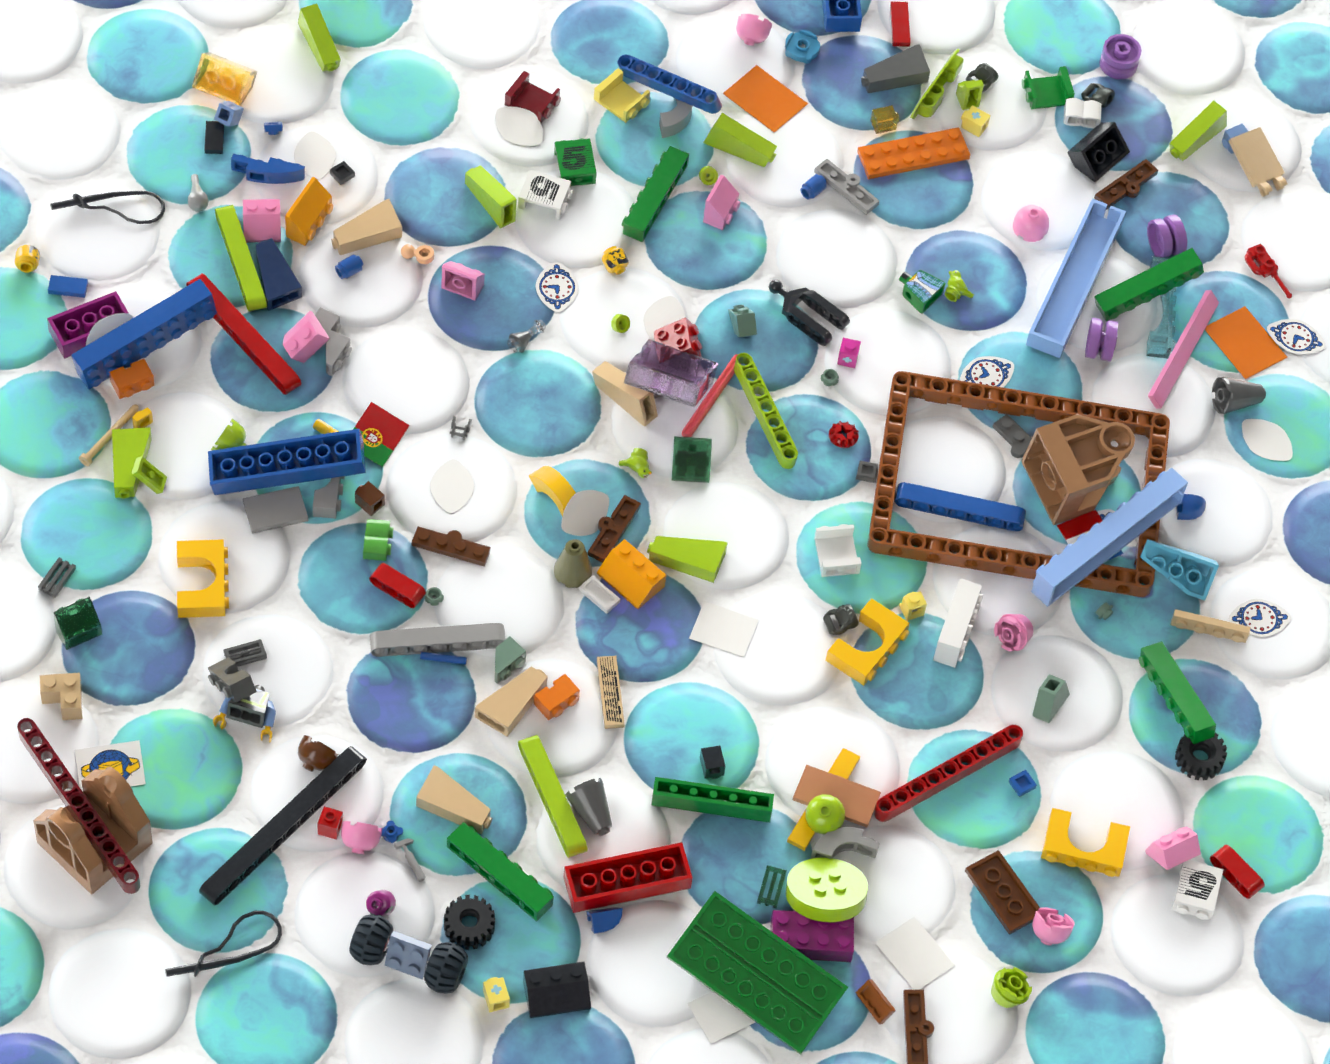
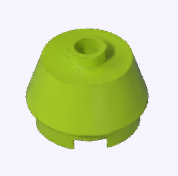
M1015 967L1013 969L1003 968L995 974L991 986V995L995 1002L1004 1008H1012L1025 1003L1032 992V986L1029 987L1026 981L1027 975Z

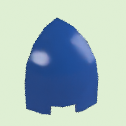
M1184 494L1182 502L1176 506L1177 520H1192L1202 516L1206 508L1205 499L1194 494Z
M613 907L586 911L588 922H592V932L594 934L606 932L616 927L622 918L623 908Z

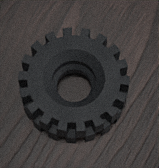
M1215 732V737L1193 744L1190 738H1187L1184 734L1175 752L1177 767L1182 766L1180 771L1182 773L1187 772V777L1189 778L1192 775L1195 776V780H1199L1202 777L1204 781L1209 776L1211 779L1214 778L1216 774L1220 773L1227 757V747L1223 745L1224 740L1222 738L1218 739V734ZM1201 750L1208 755V759L1199 760L1193 755V752Z
M465 895V899H462L460 896L457 897V902L451 901L450 907L447 906L444 914L445 935L447 938L450 937L451 943L457 942L456 944L460 947L464 945L465 950H469V946H473V949H478V944H481L482 947L486 945V940H491L495 930V912L492 910L491 904L486 905L484 898L479 901L476 895H474V899L470 898V895ZM465 916H474L478 922L473 927H466L461 921Z

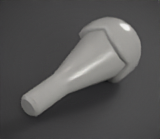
M193 174L191 175L192 188L188 196V205L193 211L200 212L207 208L209 200L207 194L203 192L199 185L198 175Z

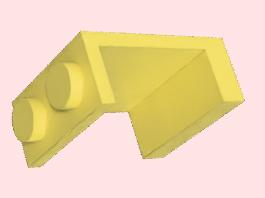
M619 68L594 88V100L625 123L635 118L642 108H646L650 103V91L646 90L641 95L623 81V71Z

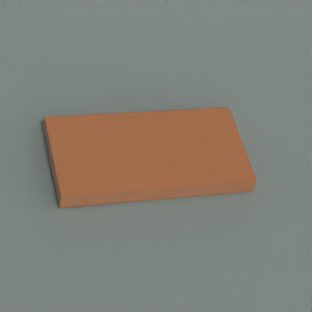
M806 764L792 800L808 806L809 802L816 796L822 794L832 795L843 804L845 820L867 828L881 792Z

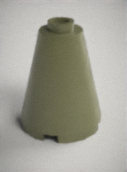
M577 539L566 543L554 565L556 580L559 583L565 584L568 588H578L592 576V565L585 546Z

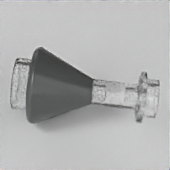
M540 319L533 322L534 326L529 330L511 333L507 341L509 348L515 353L518 351L524 352L530 338L538 331L540 333L545 331V323Z

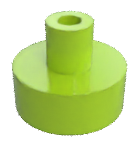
M705 166L699 172V179L705 185H712L717 181L718 173L712 166Z
M616 314L612 318L611 327L615 332L625 333L630 328V319L626 315Z

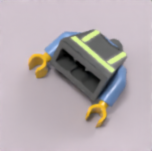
M255 685L256 693L236 703L231 698L225 697L219 710L221 712L220 715L213 718L215 727L219 721H222L220 728L224 729L226 727L224 719L226 716V718L259 728L265 726V729L261 731V741L265 734L270 736L269 743L272 741L271 727L274 725L276 710L273 702L269 700V693L265 692L263 686Z

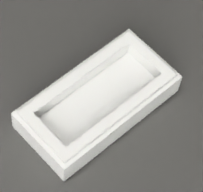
M593 575L579 587V591L606 614L620 603V598Z

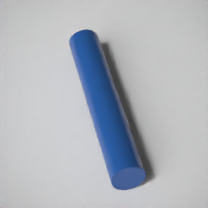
M421 652L420 659L463 665H466L467 657L430 652Z

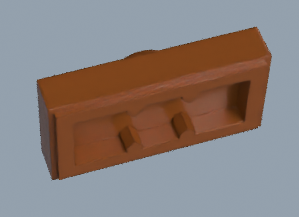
M868 979L855 992L879 1025L883 1024L896 1011L872 979Z

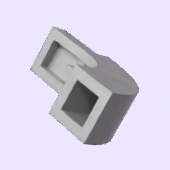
M676 99L677 106L673 110L660 113L659 125L662 138L673 136L681 132L688 125L692 116V105Z
M842 827L826 833L817 841L812 850L811 859H831L843 851H855L876 858L880 843L872 838L862 837L863 829Z

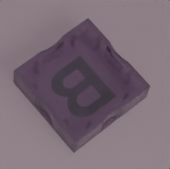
M648 339L643 345L641 352L636 354L629 362L624 383L695 408L713 384L719 363Z

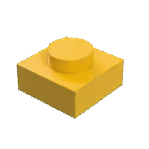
M148 407L134 414L132 417L133 428H145L153 423L152 411Z

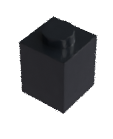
M721 746L701 748L700 762L704 778L716 779L723 776L725 762Z

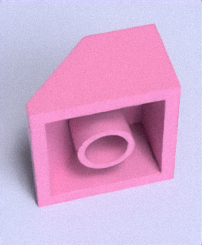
M720 175L706 199L703 219L704 223L721 230L724 229L726 224H730L733 212H737L740 206L738 191L723 175Z
M280 199L243 200V231L246 243L261 242L271 238L274 242H281Z
M449 261L442 266L441 288L475 301L484 286L485 274L479 270L465 267L460 263Z
M309 311L284 335L283 346L291 359L305 363L330 338L314 313Z
M1187 826L1179 828L1169 835L1162 836L1160 839L1152 842L1145 850L1149 857L1166 870L1201 854L1198 835Z

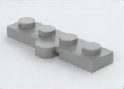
M825 159L815 167V174L822 175L831 187L866 215L879 205V200L859 185L860 177L858 175H847L829 159Z

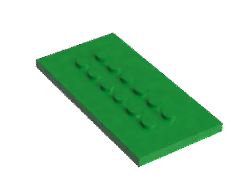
M716 891L712 893L666 957L800 1055L848 989V986Z

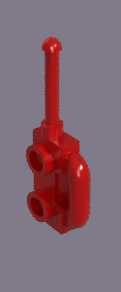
M1260 243L1248 248L1245 254V261L1252 272L1256 275H1262L1264 278L1271 275L1284 291L1286 297L1292 298V293L1288 291L1278 276V265L1271 259L1265 247Z

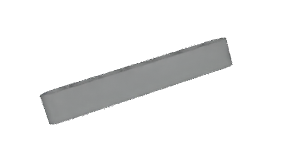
M501 623L384 630L372 632L369 636L371 654L376 657L421 654V652L439 653L496 649L499 644L506 640L504 625Z

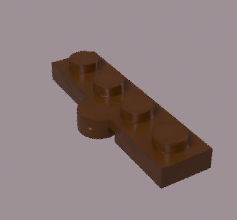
M1145 159L1096 193L1094 199L1106 203L1107 210L1126 196L1135 198L1139 195L1140 186L1156 176L1158 169Z
M624 495L612 513L611 518L606 516L599 520L598 529L601 532L588 550V556L602 563L637 514L641 507L640 502Z
M418 526L412 539V546L484 567L491 552V547L462 539L461 533L457 530L443 534Z
M903 990L907 1064H928L927 1038L933 1035L934 1025L931 1021L926 1020L924 990Z

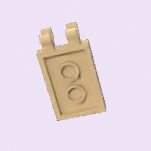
M1261 127L1233 137L1228 141L1252 188L1257 186L1262 197L1269 195V192L1272 191L1271 185L1267 183L1270 180L1273 181L1277 191L1287 185L1286 179L1282 177L1285 172Z

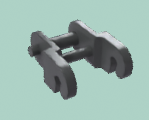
M453 416L451 423L452 432L450 431L449 434H451V438L459 436L462 437V440H465V437L468 436L466 432L470 431L472 419H469L468 425L464 428L456 426V416ZM455 429L464 430V432H455Z

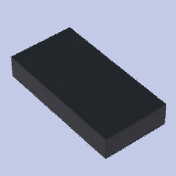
M206 121L205 154H223L224 124L218 121Z

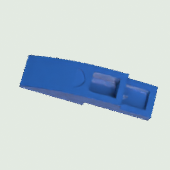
M234 153L231 157V170L245 173L246 180L266 184H286L305 179V166L298 163H291L270 157L267 163L263 160H256Z

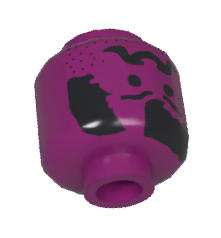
M387 890L374 891L366 900V908L373 915L387 916L394 911L396 906L394 895Z

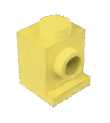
M921 591L908 593L903 597L902 603H899L906 621L924 616L927 603Z

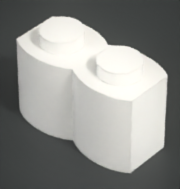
M1066 99L1064 124L1094 129L1101 122L1102 104L1094 100Z

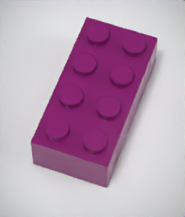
M117 291L47 318L48 329L65 359L86 346L88 335L92 327L99 320L113 314L129 312Z
M773 910L771 932L810 960L852 962L854 954V917L840 922H821L809 919L796 911Z

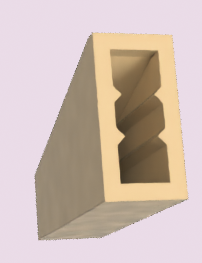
M386 199L333 231V239H331L334 250H338L339 255H344L402 237V225L390 199Z
M606 361L592 371L595 385L645 427L658 416L651 388Z
M531 666L480 702L475 707V718L508 737L534 703V695L547 686L548 676L542 670Z
M433 766L416 797V806L458 825H461L463 822L468 826L471 825L482 835L484 829H488L492 822L490 817L491 809L439 767Z

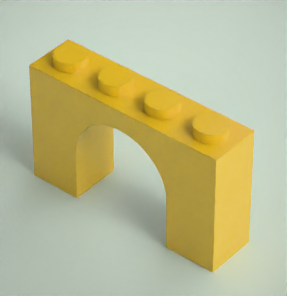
M224 539L177 541L178 568L203 567L210 570L216 577L214 582L203 590L177 591L178 618L225 616V609H229V597H225V592H229V581L225 580V575H229L228 563H225L224 560L228 558V547H224Z
M872 598L860 611L858 621L875 631L880 636L882 645L874 651L863 652L838 638L827 651L825 660L863 686L868 680L872 681L877 673L876 670L886 664L889 654L893 655L898 649V643L901 640L905 641L910 633L908 631L910 624L908 621Z
M1052 808L1041 858L1046 859L1048 862L1063 863L1069 867L1084 868L1089 872L1096 871L1110 877H1119L1123 867L1130 826L1111 822L1104 847L1095 852H1084L1073 846L1068 837L1072 812Z

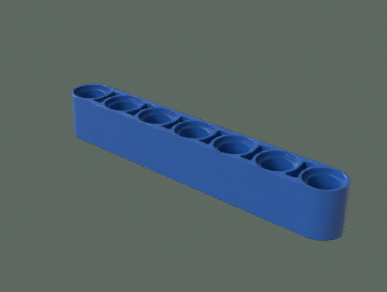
M622 55L617 61L620 70L623 71V76L711 114L718 113L722 108L717 93L711 89L631 55Z
M906 482L898 484L894 501L899 507L1016 532L1023 529L1026 510L1019 506Z

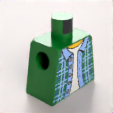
M919 270L913 276L903 272L899 278V281L905 284L902 292L903 297L921 314L944 293L945 282L922 270Z

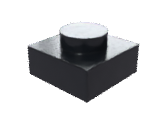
M343 161L330 169V175L342 185L355 177V171Z

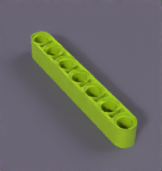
M233 205L216 208L217 223L247 310L250 312L266 308V298Z
M740 353L736 357L734 372L780 466L785 469H791L795 466L798 450L751 355Z
M534 735L519 740L518 747L566 856L570 858L587 852L588 848L585 838L539 736Z

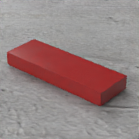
M891 1L892 46L910 47L908 2Z

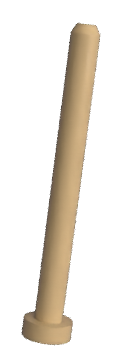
M132 405L86 454L82 453L79 456L82 464L89 466L92 463V458L112 438V429H121L139 410L138 405Z

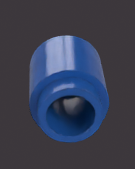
M813 175L802 184L800 188L802 196L808 200L814 199L827 188L826 179L822 175Z
M353 254L338 262V265L335 266V271L341 279H348L362 271L364 264L359 256Z

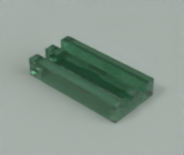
M767 865L757 900L758 904L765 903V906L772 905L773 908H777L787 870ZM770 871L774 872L767 898H763ZM779 873L781 877L775 899L771 900L777 874Z

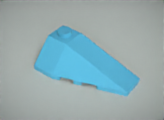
M1148 539L1140 555V558L1168 578L1169 581L1178 586L1187 595L1204 601L1219 567L1217 561Z

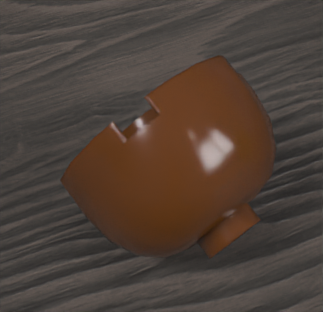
M304 735L299 743L297 752L299 759L304 763L302 767L310 772H313L314 769L323 771L339 754L322 742H312V737Z

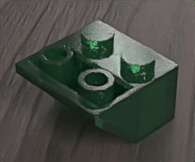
M674 436L671 481L709 483L712 439Z
M90 596L85 599H79L75 603L67 607H61L53 612L56 633L66 650L102 635L101 623Z

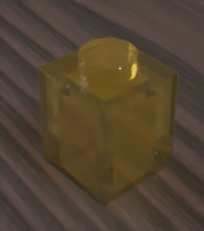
M893 105L872 109L870 121L875 133L879 134L896 130L899 114L895 112Z

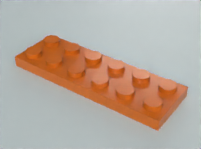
M959 127L862 146L857 149L868 179L970 159V152Z

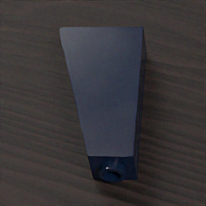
M271 238L256 244V258L268 311L302 298V286L274 240Z

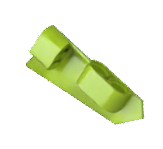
M956 49L951 54L914 108L910 118L915 119L917 115L931 117L938 109L943 99L944 84L946 82H954L963 68L964 59L957 55L960 49Z

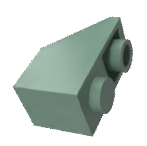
M744 305L733 306L734 309H728L734 332L738 337L757 334L755 313L752 310L744 307Z
M511 636L499 644L495 650L494 682L497 684L501 680H506L513 670L521 668L526 662V650Z
M1050 674L1038 690L1032 714L1033 717L1047 723L1052 721L1070 695L1065 680Z

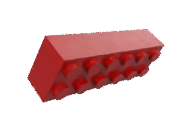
M682 842L564 866L563 875L573 913L691 889L693 878Z

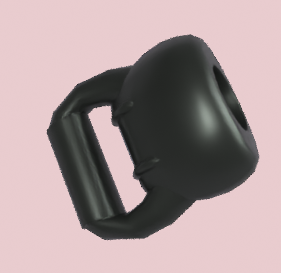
M982 63L975 70L968 73L966 81L973 80L971 78L973 76L978 80H982L984 84L982 92H984L992 83L997 81L999 75L988 63Z
M1090 83L1081 93V96L1085 101L1094 100L1102 104L1101 108H1105L1112 102L1115 92L1101 84ZM1095 88H1098L1092 97H1088Z
M850 604L829 610L823 617L828 632L832 635H840L848 629L856 628L859 625L857 616ZM830 615H835L839 623V630H836Z

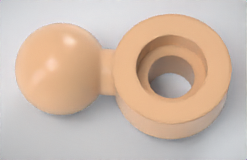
M406 244L401 248V255L406 259L416 257V260L421 264H429L434 260V250L430 246L423 245L415 249L412 245Z

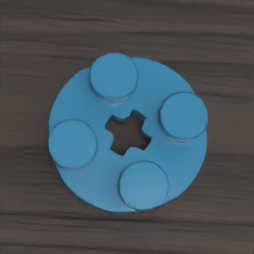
M799 30L798 33L792 32L787 36L785 41V54L787 57L808 64L818 56L820 42L814 33L807 30Z

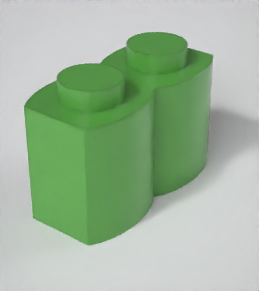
M367 519L363 559L386 561L387 555H391L392 544L388 543L389 538L393 539L394 527H390V521Z

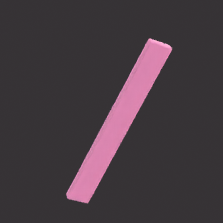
M1212 290L1205 291L1148 394L1156 409L1162 408L1219 304Z

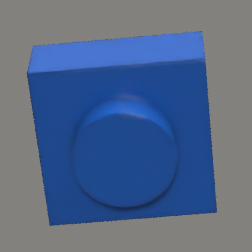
M282 122L264 123V131L268 132V135H278L279 131H283Z
M1027 770L1009 778L1008 781L1019 797L1036 789L1037 786Z

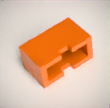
M145 359L131 363V367L127 369L120 367L109 372L110 382L119 399L130 397L137 392L148 390L154 386V375Z
M566 674L553 681L554 686L550 689L546 686L534 695V705L548 721L553 717L560 716L567 707H572L579 701L580 689Z

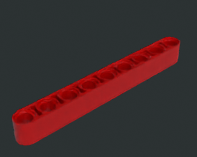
M201 273L186 283V286L199 279L202 280L213 296L217 314L213 317L215 321L284 395L301 386V380L295 371L205 274Z
M1009 725L881 797L876 803L875 818L881 822L889 821L1020 746L1023 737L1022 728L1018 725ZM880 808H886L888 811H883Z

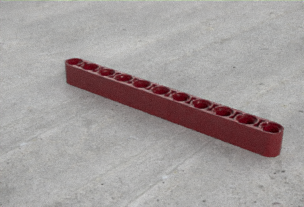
M30 718L21 719L17 724L21 742L75 821L80 823L86 837L123 891L128 894L136 893L140 889L138 871L36 723ZM96 834H103L100 837L95 836ZM107 849H113L111 852H106ZM118 864L124 865L122 867H116ZM130 879L135 880V881H133V882H131V883L126 882L127 880H130Z

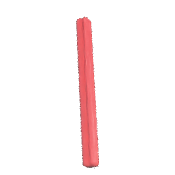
M738 354L732 357L682 430V436L686 439L692 437L735 374L734 365Z

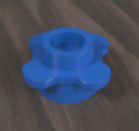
M388 821L382 829L381 836L387 842L394 843L399 838V835L403 834V828L397 827L394 821Z

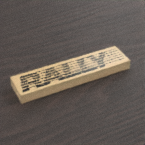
M597 657L604 728H624L617 657Z

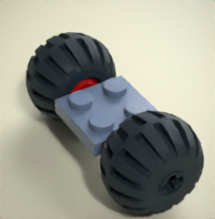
M373 914L365 915L360 919L349 947L351 956L360 964L378 965L386 956L385 966L422 980L424 978L425 983L430 989L443 994L453 993L458 988L468 962V955L465 950L459 945L449 942L438 944L430 956L431 944L394 931L392 924L386 918Z

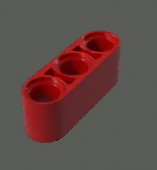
M381 563L369 577L370 582L375 587L410 608H415L426 595V590L423 586L385 563Z
M1224 845L1210 856L1212 865L1223 869L1222 875L1245 898L1250 899L1265 887L1263 879L1229 845Z

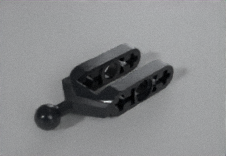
M772 280L769 283L768 287L771 293H779L784 297L782 314L786 316L791 324L821 346H826L832 340V335L826 328L795 307L801 301L838 329L843 330L850 323L849 317L843 311L814 290H809L805 287L788 292L783 288L779 280Z

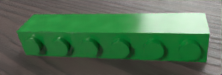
M669 146L668 150L662 153L659 165L656 164L653 169L652 177L647 178L644 190H640L637 202L631 205L630 214L628 217L625 216L622 221L623 235L640 242L644 241L687 168L689 153Z
M1190 248L1095 295L1096 306L1105 321L1116 319L1119 315L1132 311L1135 307L1148 303L1153 298L1164 295L1169 290L1180 287L1191 279L1198 278L1204 273L1203 263L1194 249Z
M1163 642L1141 648L1140 666L1147 671L1149 680L1153 681L1156 685L1158 694L1162 695L1165 699L1167 708L1171 709L1174 713L1175 720L1183 727L1186 737L1190 738L1193 744L1215 737L1216 723Z
M655 777L651 805L770 823L774 794Z
M463 822L447 837V848L536 922L553 906L554 896L548 888L540 886L532 875L528 876L519 864L511 862L503 851H498L494 848L490 840L482 838L473 826H468Z

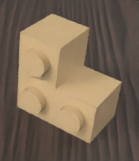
M80 673L40 675L42 704L61 703L62 720L83 719Z

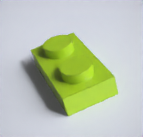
M142 456L136 458L132 475L156 494L163 493L167 476Z

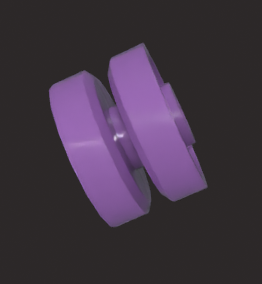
M1115 34L1110 36L1103 46L1099 62L1100 68L1106 75L1114 79L1132 77L1138 67L1142 52L1141 45L1129 35Z
M1173 214L1163 219L1158 218L1148 222L1147 236L1153 254L1158 259L1169 257L1171 254L1178 255L1186 251L1187 235L1185 227L1177 215Z
M1092 317L1087 335L1085 358L1095 359L1099 348H1101V360L1111 362L1117 343L1118 322L1108 320L1104 331H1102V319Z

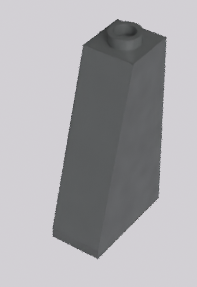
M920 44L865 68L864 74L861 77V83L866 88L867 93L928 83L930 69Z

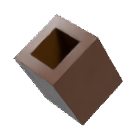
M368 481L356 489L355 503L372 516L385 505V495Z

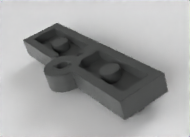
M1006 414L993 423V428L1012 446L1011 455L1015 458H1022L1032 438Z

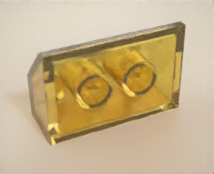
M211 52L202 53L192 88L241 106L253 88L258 71Z

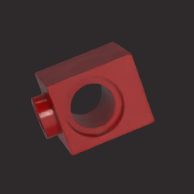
M324 806L317 823L318 835L337 840L342 828L343 812Z

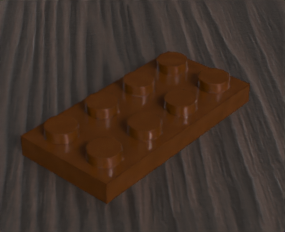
M999 850L965 868V873L1009 935L1033 922L1036 911L1038 912L1040 907Z

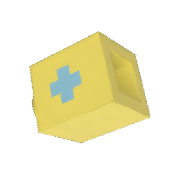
M972 105L961 116V128L980 137L988 127L991 115Z
M493 977L483 982V993L489 1013L509 1008L510 998L504 978Z

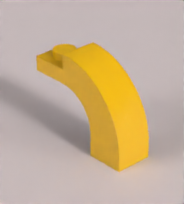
M543 466L530 474L529 478L537 492L547 494L554 501L563 517L566 505L576 492L557 470L549 466Z

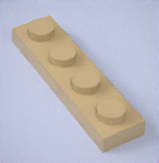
M1176 609L1170 624L1179 629L1193 630L1197 633L1210 634L1217 638H1226L1246 643L1251 628Z

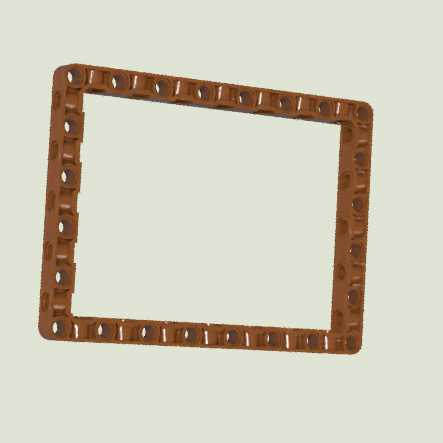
M898 371L893 375L867 545L871 552L1028 579H1035L1036 570L1041 565H1047L1053 557L1051 555L890 529L908 399L910 397L946 405L947 403L961 405V407L977 410L998 411L1001 414L1019 417L1021 415L1035 417L1037 420L1056 422L1079 414L1108 423H1123L1134 434L1144 435L1149 439L1144 466L1146 473L1142 490L1150 481L1154 482L1159 474L1165 471L1170 420L1161 413ZM1160 520L1139 535L1135 552V569L1102 564L1075 586L1137 597L1148 596L1154 582L1155 569L1140 558L1147 539L1158 542Z

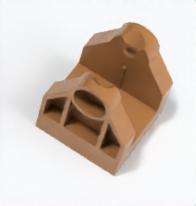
M1076 414L1036 429L1021 462L1053 526L1095 510L1107 487L1114 483L1121 471L1119 464L1128 457L1134 447L1135 436L1127 425L1119 422L1108 423ZM1116 441L1118 443V446L1113 447L1111 445V442Z
M107 767L105 770L95 769L81 780L83 793L130 861H133L153 844L150 820L136 799L129 783L117 770L112 767ZM66 806L64 808L59 807L57 810L46 809L33 820L37 843L91 895L114 877L91 845L80 823L75 821ZM107 849V850H106V852H111V851H113V849ZM118 864L116 867H122L124 865Z

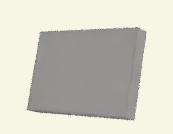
M299 486L243 498L252 534L308 521Z

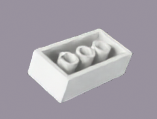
M960 578L937 643L933 661L954 668L958 661H962L964 650L968 644L970 633L973 630L984 595L980 593L982 585Z

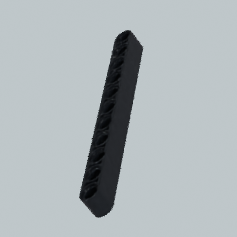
M353 746L346 748L210 876L200 887L199 893L213 905H218L365 765L367 758Z

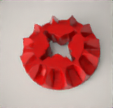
M841 421L837 424L833 423L829 430L830 441L841 448L852 447L859 438V430L855 428V424L851 425L848 421L846 423ZM841 430L847 433L846 438L843 434H841Z

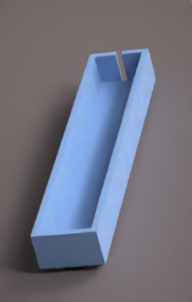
M1092 198L1029 331L1026 342L1027 346L1057 358L1061 357L1120 231L1126 211L1110 206L1106 219L1104 215L1107 204Z
M1173 468L1167 472H1161L1154 482L1150 481L1140 493L1138 491L1134 493L1127 503H1121L1114 513H1108L1100 524H1094L1087 534H1081L1074 544H1068L1063 552L1059 555H1054L1047 565H1041L1036 570V577L1033 581L1031 592L1047 607L1178 506L1182 502L1188 482Z

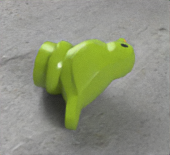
M958 270L949 271L950 278L944 293L945 297L952 302H956L961 296L973 298L974 294L968 291Z
M634 448L630 458L619 461V466L629 467L637 472L641 478H647L649 474H652L647 461L648 452L645 449Z

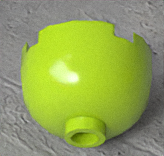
M231 419L230 423L233 425L230 426L228 424L215 442V445H218L217 448L213 446L211 450L246 446L247 444L244 443L246 431L243 426L234 419Z
M822 794L816 796L809 802L806 808L805 817L807 824L814 832L824 835L841 828L845 820L843 804L832 795Z

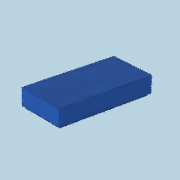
M51 275L48 294L85 298L88 279Z

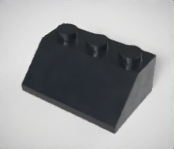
M1101 122L1067 153L1074 167L1096 182L1124 158L1130 150L1115 122Z
M585 961L524 970L523 985L530 1018L591 1009Z

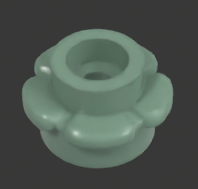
M827 369L821 375V381L826 386H835L839 381L838 373L833 369Z
M432 587L427 590L425 601L432 606L439 605L444 600V596L439 588Z
M1106 602L1095 613L1099 616V619L1103 618L1106 620L1112 615L1113 611L1111 609L1113 606Z

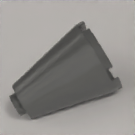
M1228 377L1216 378L1212 387V392H1215V398L1212 399L1214 408L1218 413L1223 414L1262 403L1266 397V391L1262 385Z
M598 778V782L595 779L583 782L574 787L575 791L573 793L568 791L565 794L567 800L594 834L603 836L610 832L612 822L604 783L601 778Z

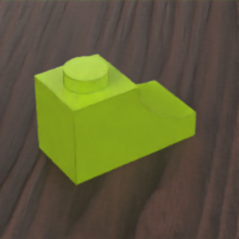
M982 80L958 83L956 96L962 110L970 109L972 105L979 107L984 87Z

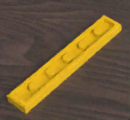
M843 748L830 768L829 773L849 779L861 756ZM806 809L787 839L788 843L803 851L806 850L816 833L807 824L805 817Z

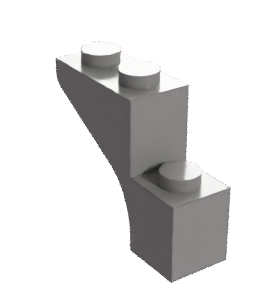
M320 307L315 316L330 338L326 342V373L333 376L336 371L340 370L344 358L350 355L352 347H350V338L339 334L341 329L340 316Z

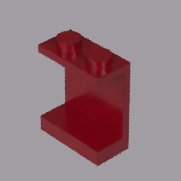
M523 71L505 93L504 105L529 110L542 123L545 118H549L552 109L559 105L561 101L560 89L557 88L551 94L530 83V73Z

